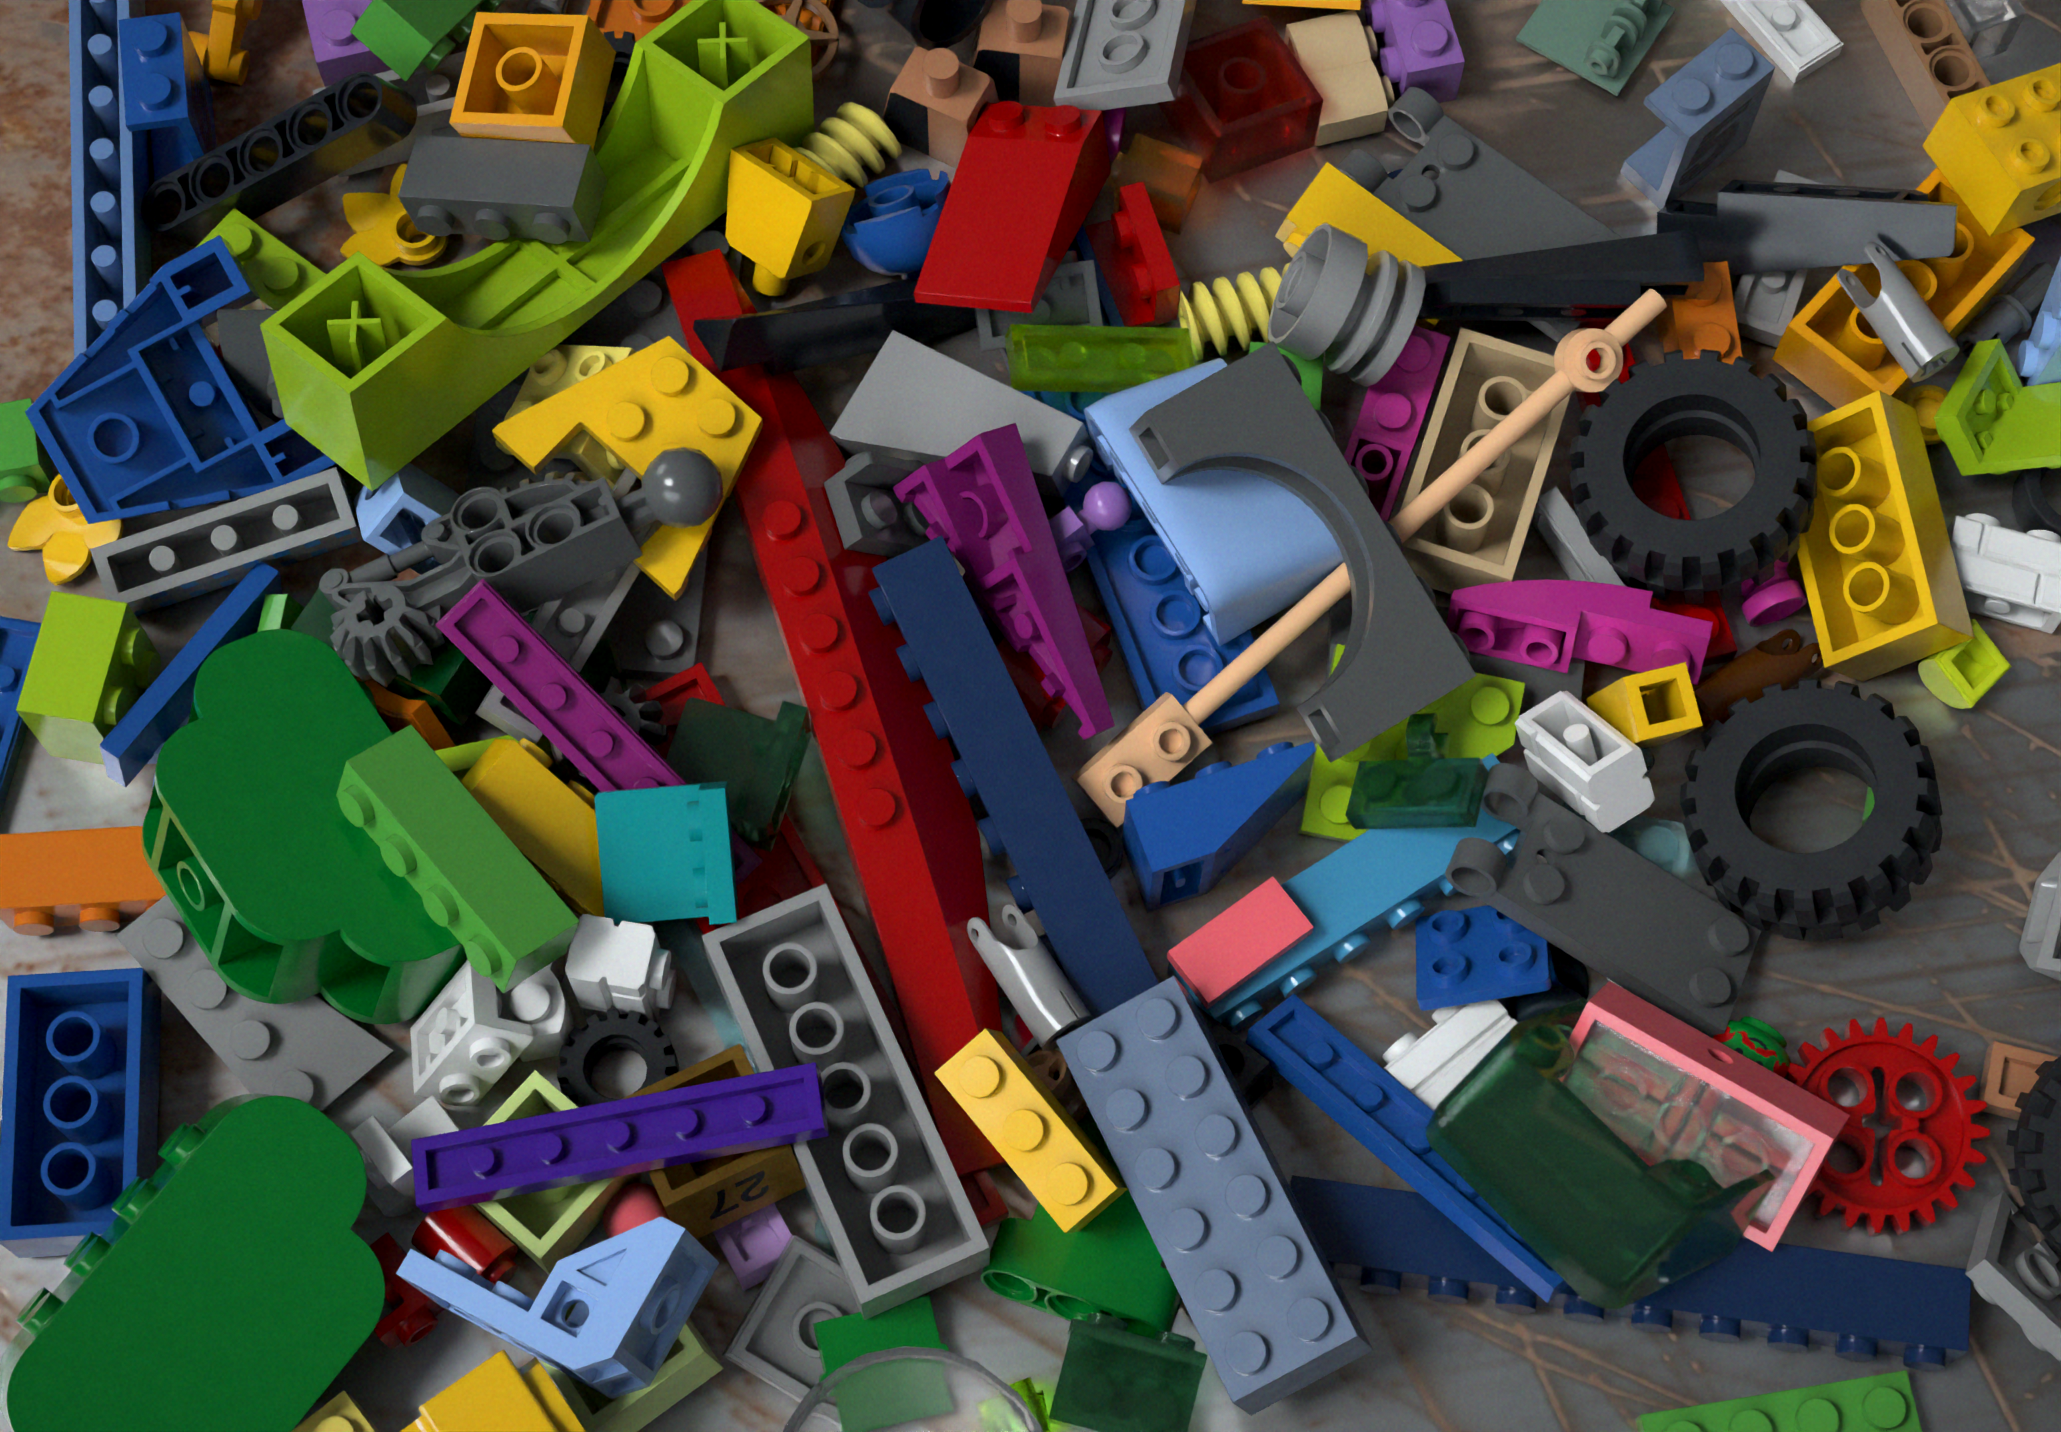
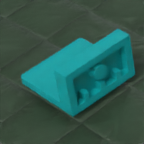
M728 781L601 791L596 794L594 801L605 918L613 919L615 925L620 924L622 921L639 923L709 917L710 925L737 922L739 908Z

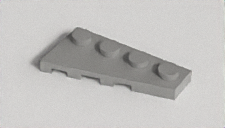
M165 895L116 935L122 945L140 966L144 968L152 980L250 1094L259 1093L292 1097L302 1100L319 1111L324 1112L394 1053V1050L315 995L294 1003L269 1004L249 999L234 991L217 974L168 895Z

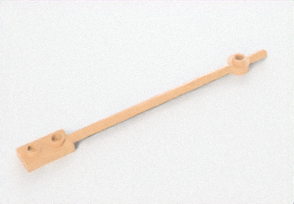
M1649 289L1604 330L1582 328L1565 335L1559 342L1554 355L1556 373L1388 522L1397 531L1402 544L1574 390L1579 392L1603 391L1615 379H1618L1623 366L1621 348L1667 307L1661 295L1655 290ZM1592 349H1595L1600 355V365L1594 372L1590 371L1586 364V357ZM1345 562L1338 566L1183 706L1172 694L1165 692L1071 776V779L1112 826L1118 828L1124 822L1126 800L1132 799L1133 794L1137 790L1151 783L1159 781L1169 782L1204 751L1212 741L1199 725L1351 590Z

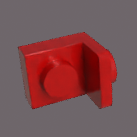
M387 1232L369 1247L376 1255L383 1272L385 1298L392 1306L402 1299L405 1302L378 1322L374 1332L390 1349H394L401 1343L405 1347L412 1346L430 1334L439 1323L436 1316L444 1311L445 1308L438 1305L396 1274L407 1253Z

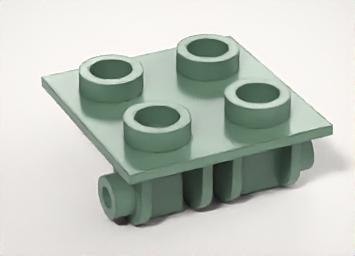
M1542 0L1516 37V41L1618 96L1676 9L1664 3V0Z

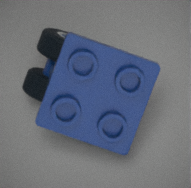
M1490 905L1457 911L1444 910L1433 915L1417 918L1415 921L1416 996L1419 1008L1427 1011L1516 996L1518 1000L1513 1006L1511 1018H1514L1534 1040L1537 1047L1531 1057L1544 1061H1558L1587 1004L1589 984L1584 963L1557 947H1550L1547 940Z

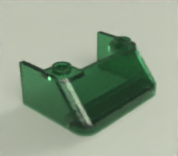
M1583 997L1514 1025L1438 1103L1426 1126L1425 1132L1431 1147L1583 1299L1601 1308L1620 1309L1730 1255L1772 1187L1776 1177L1768 1169H1765L1724 1189L1703 1165L1693 1160L1666 1159L1652 1166L1645 1163L1558 1079L1568 1072L1574 1060V1051L1568 1040L1588 1003Z

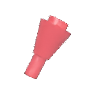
M634 1183L618 1190L607 1203L603 1214V1227L607 1236L612 1238L661 1216L668 1220L670 1219L656 1188L645 1183Z

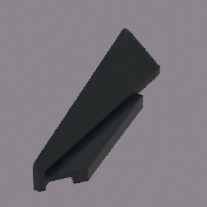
M1682 230L1422 266L1421 268L1425 271L1426 286L1417 319L1613 322L1649 289L1655 290L1663 299H1695L1704 283V267L1697 236L1691 230Z
M905 279L767 312L701 318L694 321L693 330L720 372L763 362L770 374L776 376L879 351L892 330L915 341H920L977 327L974 308L916 303L914 290L917 281Z

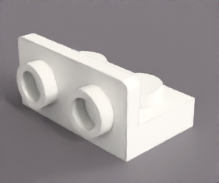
M468 959L410 1028L414 1095L427 1098L432 1095L437 1100L452 1106L477 1105L533 1041V1027L531 1025L499 1018L502 1010L501 993L496 991V984L490 977L480 975L471 966Z

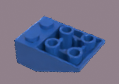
M1313 741L1294 747L1292 742L1277 743L1259 752L1255 760L1232 766V763L1229 761L1214 763L1198 771L1195 774V779L1173 786L1168 781L1151 783L1137 790L1133 794L1132 799L1126 800L1122 833L1123 849L1147 913L1208 894L1305 795L1316 752Z

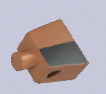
M993 0L989 12L977 27L969 66L988 74L994 80L999 102L1015 101L1021 105L1056 106L1053 98L1073 20L1071 11L1062 6L1042 4L1041 0Z
M916 46L889 91L882 119L900 144L957 169L968 135L987 104L999 103L994 80L988 74L959 62L958 57L953 51L946 48H935L928 51Z

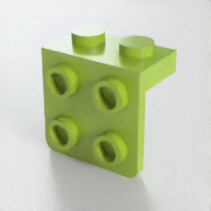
M2001 340L1978 341L1934 416L1937 433L1940 439L1946 443L1961 475L1986 473L2001 475L2013 470L2041 467L2061 468V382L2023 387Z

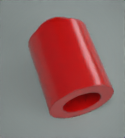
M472 1204L429 1212L419 1224L411 1239L412 1245L429 1259L434 1260L441 1249L477 1270V1274L495 1285L497 1281L508 1284L518 1269V1265L513 1261L517 1254L518 1246Z

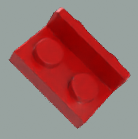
M1141 181L1122 186L1119 193L1118 212L1112 213L1110 220L1088 225L1085 231L1126 331L1129 333L1177 320L1181 285L1144 182Z

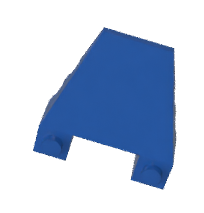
M220 235L164 264L149 279L150 283L125 309L122 308L107 324L106 330L84 353H80L25 411L88 524L233 502L335 467L337 469L341 468L289 427L285 419L263 430L208 333L206 327L218 321L217 309H241L260 299L257 290L231 244Z

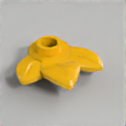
M403 163L396 170L391 182L390 194L357 192L343 195L342 200L346 220L355 233L340 248L341 254L346 259L359 251L372 262L383 267L398 261L409 265H424L436 260L445 251L449 236L439 237L418 231L398 198L408 164ZM423 234L428 236L421 242L409 243L411 238L416 235Z
M58 474L49 487L48 495L33 500L21 512L10 533L7 545L10 549L16 551L43 549L42 556L47 578L53 585L58 586L72 581L82 574L90 564L92 557L90 549L122 538L124 529L123 519L88 524L63 478Z

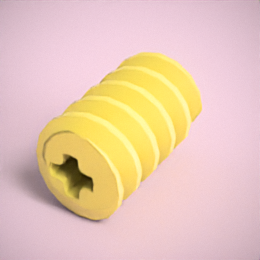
M853 102L843 103L836 111V117L826 118L819 126V132L809 133L802 141V148H792L845 182L847 180L855 187L861 189L868 184L867 176L862 169L863 165L877 174H880L885 168L884 161L879 154L880 150L894 159H897L902 153L898 140L884 120L873 110Z
M1290 263L1285 264L1282 278L1277 270L1271 266L1261 270L1258 283L1248 271L1238 274L1235 289L1224 276L1214 280L1211 294L1201 281L1190 285L1188 300L1180 289L1178 317L1184 340L1196 361L1203 360L1206 341H1212L1220 356L1227 354L1230 336L1235 335L1243 351L1249 350L1253 331H1259L1265 343H1270L1268 339V322L1280 283Z

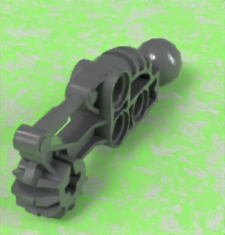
M679 447L663 450L649 463L641 478L642 488L619 499L615 497L605 477L592 481L587 474L574 471L567 473L565 477L558 471L550 472L545 475L544 481L534 482L529 477L519 482L520 488L513 491L508 486L499 490L492 487L471 489L457 499L450 513L431 521L423 528L421 533L422 541L391 556L385 554L348 573L342 568H335L329 570L321 577L319 588L334 610L337 611L330 616L334 631L330 638L334 643V650L353 675L359 676L363 682L374 679L387 687L398 674L411 681L413 668L419 664L433 665L430 650L445 644L443 632L435 624L482 578H486L520 614L527 612L643 556L633 531L657 519L666 526L681 529L702 525L715 513L723 499L721 471L713 460L701 450ZM431 557H434L438 563L443 564L411 580L391 581L399 577L398 573ZM379 606H380V607L383 609V611H384V618H383V616L381 615V613H380V611H379V608H378Z

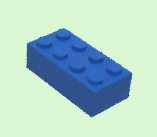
M144 968L8 976L0 1142V1244L18 1258L69 1255L89 1232L93 1231L96 1235L101 1236L119 1216L111 1207L125 1188L136 1177L140 1176L144 1180H149L157 1171L162 990Z

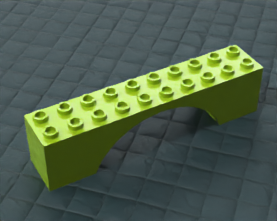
M755 0L690 1L635 43L629 68L619 94L597 134L593 151L608 181L591 242L566 241L561 244H552L540 239L508 237L504 240H498L482 251L461 261L423 271H399L385 268L372 262L357 251L260 324L286 424L373 492L726 212L729 157L732 148L774 137L791 148H802L804 138L809 133L815 132L810 37Z

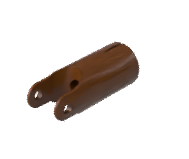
M1785 629L1768 640L1761 641L1698 681V685L1693 684L1692 687L1703 726L1697 729L1702 733L1712 720H1718L1724 724L1730 719L1727 709L1729 705L1743 696L1747 698L1749 703L1763 698L1762 687L1780 682L1782 691L1795 688L1799 685L1800 678L1811 676L1824 665L1819 643H1811L1796 652L1800 645V636L1793 629ZM1789 639L1787 646L1783 648L1784 640ZM1817 654L1816 661L1812 663V657Z

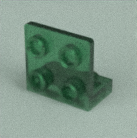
M691 697L686 701L666 761L689 784L728 781L731 826L751 847L772 852L812 736L808 707L782 701L775 721Z
M1088 1313L1086 1321L1072 1318L1068 1330L1066 1353L1048 1422L1082 1432H1187L1208 1355L1195 1351L1196 1342L1179 1334L1156 1331L1154 1339L1128 1333V1323L1112 1316Z

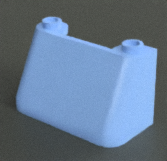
M1221 358L1105 396L1084 409L1094 450L1108 471L1114 468L1115 476L1121 485L1123 483L1127 485L1183 573L1185 586L1191 595L1195 594L1202 608L1206 612L1209 610V614L1203 617V621L1219 646L1304 598L1344 562L1337 543L1323 521L1300 498L1272 481L1239 471L1207 470L1190 473L1161 484L1128 429L1147 410L1227 367L1228 365Z

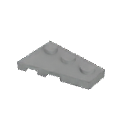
M2002 1191L1983 1207L1965 1274L1971 1279L1974 1288L1982 1298L1991 1304H1998L2021 1325L2025 1336L2035 1347L2042 1351H2049L2061 1362V1273L2055 1265L2060 1259L2044 1240L2034 1247L2010 1219V1216L2019 1209L2007 1194Z

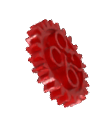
M1879 1017L1873 1023L1870 1035H1864L1858 1021L1851 1019L1845 1025V1040L1843 1041L1830 1027H1827L1819 1035L1823 1051L1821 1052L1815 1046L1805 1041L1797 1052L1806 1067L1790 1063L1786 1080L1850 1115L1836 1142L1846 1143L1854 1149L1858 1158V1167L1856 1172L1845 1174L1831 1167L1826 1159L1805 1198L1813 1193L1820 1198L1815 1215L1819 1220L1834 1208L1842 1211L1840 1220L1841 1230L1845 1232L1852 1228L1859 1217L1865 1218L1869 1237H1876L1880 1234L1885 1219L1890 1220L1898 1236L1904 1235L1909 1231L1911 1213L1925 1228L1936 1221L1931 1203L1933 1202L1948 1213L1955 1209L1959 1204L1949 1187L1965 1192L1971 1190L1976 1182L1963 1170V1167H1980L1987 1159L1981 1152L1970 1147L1971 1143L1984 1140L1990 1135V1129L1971 1123V1117H1974L1987 1107L1986 1101L1966 1100L1964 1094L1977 1081L1975 1075L1960 1078L1954 1077L1951 1070L1957 1064L1960 1055L1955 1052L1941 1060L1933 1054L1938 1042V1036L1935 1034L1927 1038L1920 1046L1912 1043L1913 1026L1911 1023L1907 1022L1896 1036L1893 1037L1888 1035L1887 1024L1882 1017ZM1876 1068L1880 1069L1884 1075L1880 1096L1879 1122L1881 1125L1891 1126V1131L1878 1144L1879 1169L1882 1176V1182L1879 1186L1873 1185L1870 1181V1167L1875 1147L1874 1129L1863 1127L1862 1125L1874 1113L1876 1108L1875 1086L1872 1078V1070ZM1842 1076L1854 1082L1859 1090L1860 1098L1858 1105L1846 1107L1836 1103L1828 1092V1080L1831 1077ZM1898 1082H1914L1923 1089L1927 1099L1924 1111H1911L1900 1104L1895 1091ZM1907 1146L1914 1148L1922 1155L1926 1165L1923 1178H1910L1899 1171L1894 1158L1898 1147Z

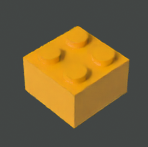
M476 12L449 123L464 138L588 144L594 150L616 51L589 15Z

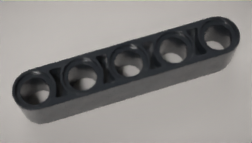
M360 71L353 73L154 182L147 189L142 199V219L151 230L196 247L233 208L249 219L254 220L403 140L415 126L418 115L417 104L412 95L370 72Z

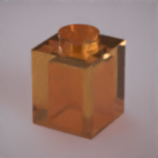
M1136 133L1128 154L1117 153L1108 177L1107 186L1115 188L1113 212H1118L1120 187L1143 181L1160 228L1181 235L1201 188L1204 156Z

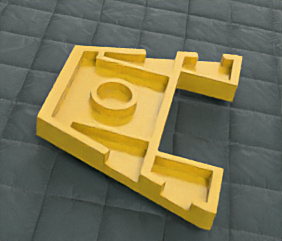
M667 336L499 423L492 432L495 439L535 475L581 430L588 432L640 480L649 463L663 450L679 447L698 449L713 460L721 471L723 482V499L715 513L700 526L681 529L663 524L640 547L643 556L633 560V563L676 601L683 594L687 586L688 576L699 553L703 552L712 534V526L726 497L730 496L762 430L763 421L755 411L674 339Z

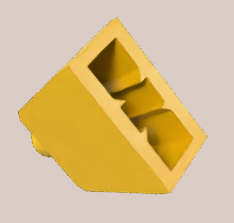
M775 137L731 149L725 235L731 247L756 263L752 286L756 291L769 296L784 295L788 290L790 279L822 270L829 263L855 193V188Z

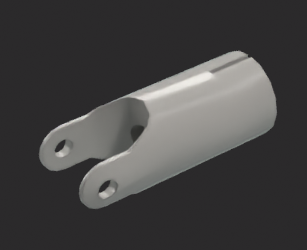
M1869 241L1865 244V252L1879 270L1882 288L1878 298L1876 299L1869 294L1860 280L1846 269H1841L1837 272V279L1912 382L1922 381L1944 368L1949 363L1948 361H1952L1959 352V346L1886 250L1879 244Z
M1007 904L1003 907L1002 920L1005 928L1017 944L1018 949H1012L996 940L986 923L979 917L971 918L967 924V931L972 944L1043 1051L1058 1048L1056 1040L1092 1021L1091 1014L1016 905Z

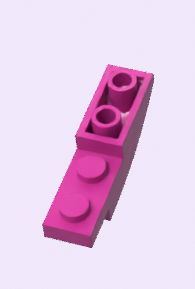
M1415 325L1402 352L1389 371L1376 384L1368 387L1355 427H1353L1344 454L1348 465L1357 468L1364 477L1369 489L1368 498L1381 519L1387 522L1391 518L1451 339L1450 336Z
M1546 579L1489 583L1453 590L1446 626L1449 631L1456 633L1463 640L1468 651L1562 673H1568L1571 657L1641 673L1686 662L1691 683L1698 685L1713 622L1649 608L1653 591L1597 582Z

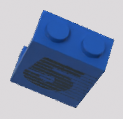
M180 12L118 20L126 127L129 132L151 129L154 182L217 148L212 89Z

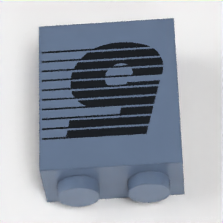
M1733 28L1729 29L1645 97L1643 104L1667 126L1625 159L1620 173L1660 210L1673 200L1680 198L1746 143L1776 67Z

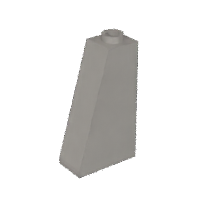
M892 330L830 431V435L842 455L848 459L862 452L876 451L881 455L904 460H919L924 464L944 459L980 433L1016 423L1039 494L1060 498L1063 497L1071 482L1078 483L1084 477L1093 458V445L1083 422Z

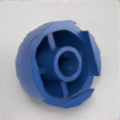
M915 169L896 173L864 186L867 198L859 201L854 206L851 203L841 229L843 241L851 256L864 268L882 275H900L902 280L919 279L951 187L947 172L940 170L939 179L932 180L929 169Z

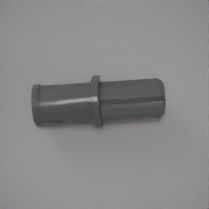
M2046 262L2036 264L2007 293L2000 292L1995 294L1990 301L1991 307L1966 331L1958 335L1957 345L1959 347H1964L1969 342L1972 343L1962 353L1969 358L1978 341L2000 339L2004 345L2016 333H2026L2032 326V318L2041 308L2055 269Z

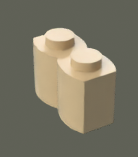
M1355 10L1287 24L1283 42L1284 54L1292 82L1300 97L1303 115L1315 146L1384 131L1388 111L1394 105V94L1389 78L1386 75L1379 76L1373 63L1377 59V44L1371 26H1362Z

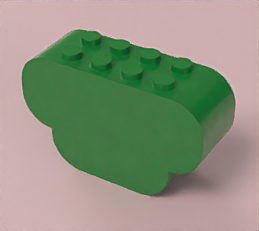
M271 629L248 635L220 647L204 661L197 674L188 724L178 729L168 738L157 759L154 786L141 833L143 854L152 872L220 978L234 991L249 999L269 1004L294 1003L321 993L335 1009L352 1019L369 1024L403 1022L423 1013L467 961L465 948L447 927H442L431 919L419 893L404 876L399 877L388 868L381 855L380 847L363 827L354 826L342 812L336 794L346 761L395 734L396 731L389 730L377 712L376 702L369 687L362 681H356L338 654L318 638L295 630Z
M259 1093L229 1098L208 1111L197 1124L189 1125L187 1122L181 1124L160 1148L158 1155L165 1162L149 1180H144L140 1176L136 1177L116 1199L111 1209L119 1216L101 1236L96 1235L93 1231L89 1232L72 1250L64 1261V1265L71 1272L55 1291L51 1293L45 1287L41 1288L17 1316L15 1321L21 1325L22 1329L8 1345L0 1361V1410L14 1432H291L372 1333L379 1321L384 1305L385 1282L380 1263L368 1244L350 1229L362 1209L366 1195L367 1179L363 1158L349 1135L321 1111L302 1100L287 1096Z

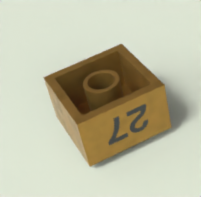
M739 1043L622 1099L755 1073ZM790 1144L648 1171L670 1221L685 1228L696 1240L807 1187Z

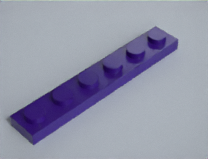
M816 1062L413 1139L411 1140L416 1206L423 1213H429L829 1136L821 1071Z

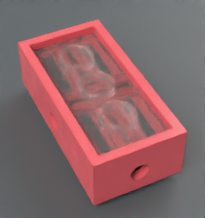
M1608 981L1586 1004L1531 1112L1538 1118L1773 1252L1789 1228L1850 1117L1849 1114L1611 981Z

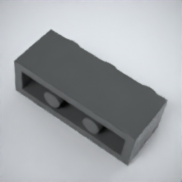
M417 135L398 198L417 230L433 236L443 237L452 233L481 235L492 240H504L508 237L540 239L552 244H561L566 241L591 242L608 180L591 145Z

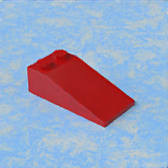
M1015 101L987 104L965 143L914 290L916 303L1033 313L1111 173L1103 113L1101 110L1078 109L1072 105H1059L1055 107L1021 105Z

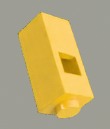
M1686 662L1622 677L1586 698L1588 708L1641 750L1664 745L1703 726Z

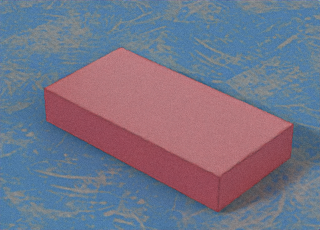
M1272 876L1170 949L1167 953V959L1206 1009H1209L1311 935L1314 926Z

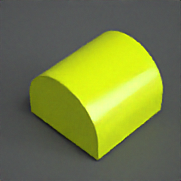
M1975 618L1970 619L1974 639L1925 657L1918 665L1920 678L1928 690L1945 704L1958 709L1972 708L2012 667Z

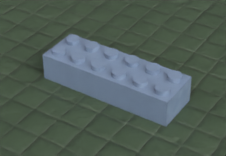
M1175 976L1166 979L1056 1040L1233 1404L1252 1416L1373 1351L1360 1322L1194 998Z

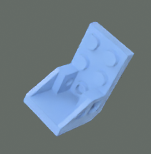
M661 1216L558 1260L535 1301L501 1281H497L495 1285L477 1274L475 1268L441 1249L434 1260L410 1249L396 1274L441 1307L533 1357H537L544 1363L601 1394L614 1399L650 1387L719 1262L685 1228ZM577 1303L568 1320L565 1321L568 1308Z

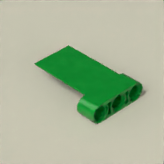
M1088 1110L1083 1119L1077 1124L1122 1177L1090 1110ZM1129 1190L1125 1191L1079 1232L1064 1233L1040 1202H1038L1032 1221L1011 1217L1003 1219L990 1249V1264L983 1268L980 1275L981 1282L989 1290L1001 1297L1118 1339L1149 1348L1163 1347L1168 1342L1182 1301L1168 1270L1161 1267L1163 1259Z

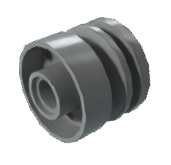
M1324 223L1316 227L1304 240L1280 283L1268 322V339L1270 342L1274 341L1277 347L1308 361L1318 358L1325 351V365L1330 371L1338 375L1347 372L1348 377L1352 381L1365 387L1376 384L1394 364L1414 328L1422 306L1426 286L1425 271L1407 260L1398 262L1392 253L1384 249L1374 253L1368 259L1367 244L1362 239L1328 223Z

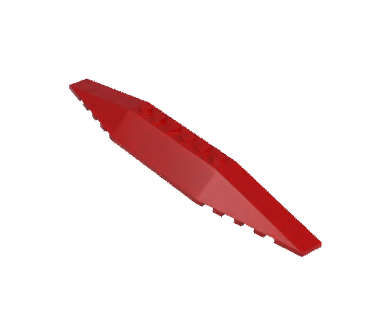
M720 248L661 264L662 273L688 353L755 411L763 421L762 430L732 492L763 589H766L836 807V817L936 1129L958 1178L1008 1164L934 1074L985 1028L1001 1031L1002 1033L1003 1031L997 980L972 944L967 931V924L973 917L982 919L991 931L980 834L968 798L966 799L951 768L950 763L954 762L955 759L948 739L946 737L940 741L938 740L922 707L932 702L933 699L923 679L911 684L895 648L906 644L896 622L884 627L868 594L869 591L879 587L872 568L888 561L886 556L846 550L844 548L824 482L845 468L846 461L794 373L788 372L772 376L763 362L720 372L693 330L694 321L697 319L758 313Z

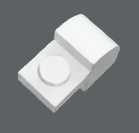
M432 1095L389 1129L372 1115L350 1132L363 1148L360 1154L366 1170V1192L387 1217L400 1216L418 1208L415 1198L411 1140L462 1130L448 1110Z

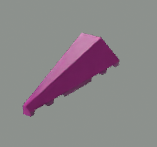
M1016 423L978 434L944 459L923 465L895 485L893 489L898 499L902 503L913 502L930 524L925 532L928 538L933 540L941 535L943 536L948 549L965 570L962 578L968 590L1017 653L1028 651L1044 672L1046 677L1041 682V685L1050 697L1062 696L1081 720L1083 725L1078 733L1083 740L1114 727L1115 724Z

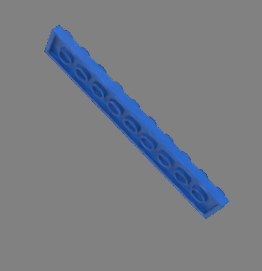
M1082 224L1067 251H1077L1078 262L1094 260L1104 334L1000 349V352L1017 391L1083 422L1090 437L1084 409L1105 396L1146 383L1147 379ZM1093 447V458L1084 477L1078 483L1071 482L1063 497H1058L1063 510L1070 506L1075 514L1081 511L1085 494L1093 485L1103 481L1121 485L1115 476L1114 468L1108 471ZM1123 483L1121 486L1128 491L1132 499L1130 518L1123 527L1116 530L1098 529L1090 536L1095 545L1086 550L1087 555L1083 561L1109 627H1111V632L1143 712L1165 692L1172 694L1183 706L1254 642V639L1249 629L1222 646L1218 645L1203 621V617L1209 614V610L1206 612L1195 594L1191 595L1185 586L1183 573L1127 485ZM1264 667L1199 725L1207 736L1278 713L1280 702L1266 668Z

